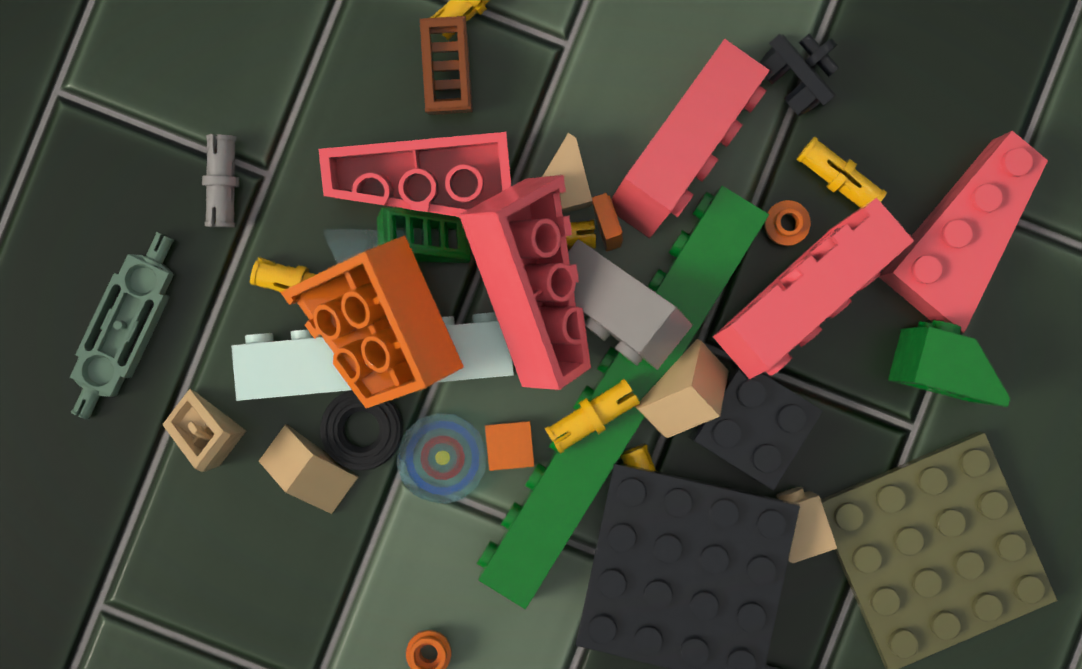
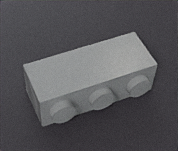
M578 239L568 251L570 264L577 265L579 282L576 283L574 296L576 307L583 308V314L587 317L585 327L603 341H606L610 335L618 340L619 343L615 349L638 366L643 359L658 370L693 325L670 302Z

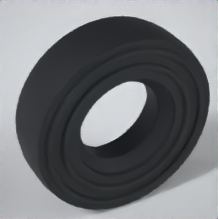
M349 390L337 396L327 406L321 420V439L327 453L338 464L353 470H370L381 466L396 453L403 437V421L397 406L392 400L365 408L353 390ZM355 412H368L379 423L378 438L370 446H356L346 437L345 423Z

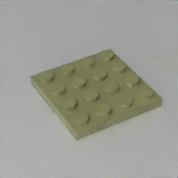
M983 432L974 433L821 499L837 549H834L886 669H900L1058 601L987 436Z

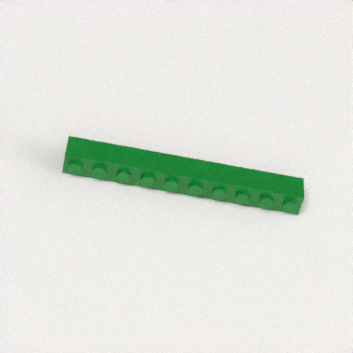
M723 185L714 195L706 191L692 213L693 216L698 218L690 234L682 230L668 252L675 258L666 273L658 269L647 285L649 289L674 305L693 326L658 370L643 359L637 366L610 346L597 367V370L602 372L603 375L594 389L588 385L585 386L576 400L573 409H579L581 407L579 402L586 398L590 402L620 383L622 379L627 381L633 390V394L640 401L684 354L769 214ZM635 406L605 424V431L600 434L594 431L564 450L565 452L561 454L554 445V442L551 441L548 447L555 451L546 467L538 463L524 485L531 490L522 505L514 501L500 524L507 529L498 544L490 540L476 564L483 569L480 572L478 581L526 610L613 469L614 463L616 464L644 419V416Z

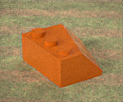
M405 235L366 250L280 292L289 305L297 302L309 319L305 327L314 339L322 336L334 352L333 365L365 408L427 388L464 367Z

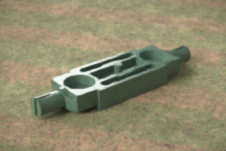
M155 233L156 235L146 256L127 255L120 272L113 274L75 355L79 358L69 378L73 379L78 386L83 388L74 408L71 410L72 414L79 415L78 417L89 420L100 396H117L125 378H132L170 298L165 293L174 273L163 262L174 239L164 234ZM120 287H121V291H120V293H119V295H118V297H117V299H116V301H115V303H114V305H113V307H112V309H111V306H112V304H113V302H114V299H115V297H116V295H117V293H118V291H119V289H120ZM152 303H154V306H153V308H152V310H151V312H150V314H149V316H148V318H147V321H146V323H145V325H144V327H143V329H142V331H141V333H140V335H139V337H138V340H137V342H136V344H135V346H134V348H133V350H132V352H131V354H130V356H129V359H128L127 363L125 364V360H126V358H127V355H128V353H129V351H130V349H131V347H132V345H133V343H134V341H135V339H136V336H137V334H138V332H139V330H140V328H141V326H142V324H143V322H144V319H145V317H146V315H147V313H148V311H149V309H150ZM100 329H101L102 331H101V333H100V335H99V337H98V339H97V341H96V343H95V345H94V348H93V344H94V342H95V340H96V337H97V335H98V333H99V331H100Z

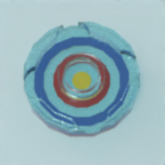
M436 413L419 419L406 430L397 452V467L402 482L413 495L429 502L448 504L464 499L477 488L486 471L487 450L482 435L471 422L455 414Z

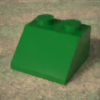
M933 320L932 323L918 322L917 327L901 329L888 381L975 404L1008 407L1010 396L977 340L960 335L961 326Z

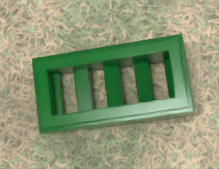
M381 207L377 216L378 246L397 239L396 228H404V235L417 262H470V244L460 217L404 208ZM414 228H421L422 245L414 244ZM431 229H438L439 247L432 246ZM448 229H456L457 249L449 248Z

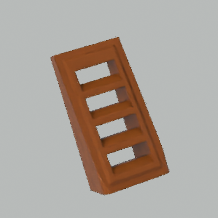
M466 16L420 19L425 112L428 115L473 112ZM457 33L458 41L432 43L431 34ZM458 52L459 60L433 61V53ZM460 71V79L435 80L434 72ZM461 90V98L437 99L436 91Z

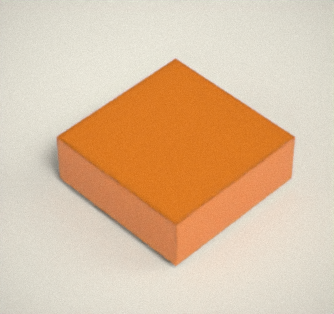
M530 421L485 425L489 471L535 466Z

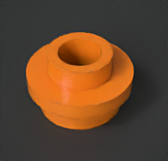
M785 200L776 203L768 210L769 216L764 223V227L768 237L774 243L782 246H792L804 240L808 235L811 220L808 211L800 203ZM783 215H791L795 219L796 226L793 231H787L781 226Z
M424 630L415 634L406 648V660L411 669H446L451 660L452 650L448 639L440 632L434 630ZM431 645L436 648L438 655L434 659H426L421 654V648Z

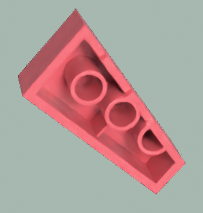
M724 39L621 182L611 199L616 215L649 239L670 213L678 218L694 196L693 193L687 190L695 177L703 182L719 160L712 155L719 142L727 147L743 124L736 120L740 112L744 108L751 113L767 91L760 84L770 70Z
M1013 130L993 139L911 236L914 242L883 269L879 278L931 322L937 320L961 326L960 333H965L1048 160Z
M506 132L318 149L323 195L326 197L460 217L459 215L511 187Z
M564 175L524 179L459 215L522 387L560 390L591 368L583 308L576 307L574 296L576 283L579 282L577 265L570 264L566 241V236L572 235L570 216H563L560 193L566 192Z
M876 197L830 228L712 337L749 379L765 371L769 376H772L790 362L792 357L788 352L797 344L802 347L815 338L822 331L820 324L828 317L831 319L843 311L852 302L850 297L877 279L881 274L880 271L913 243L914 240Z

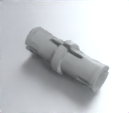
M206 135L207 175L202 176V185L206 186V227H235L234 189L239 187V178L235 177L236 136Z

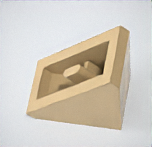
M568 133L542 176L564 175L566 192L560 193L562 213L590 207L592 204V197L577 139Z
M696 339L639 401L640 405L635 407L664 437H672L720 417L729 370L701 340Z
M191 389L188 390L162 424L192 466L200 472L219 467L246 432L244 428Z
M287 424L284 425L259 460V463L286 493L330 514L336 510L359 478L357 474L338 464L329 454Z

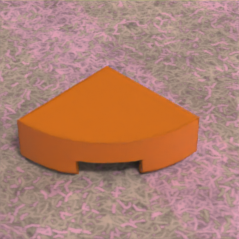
M604 193L592 197L596 221L606 252L620 248L621 244H623V232L610 195Z

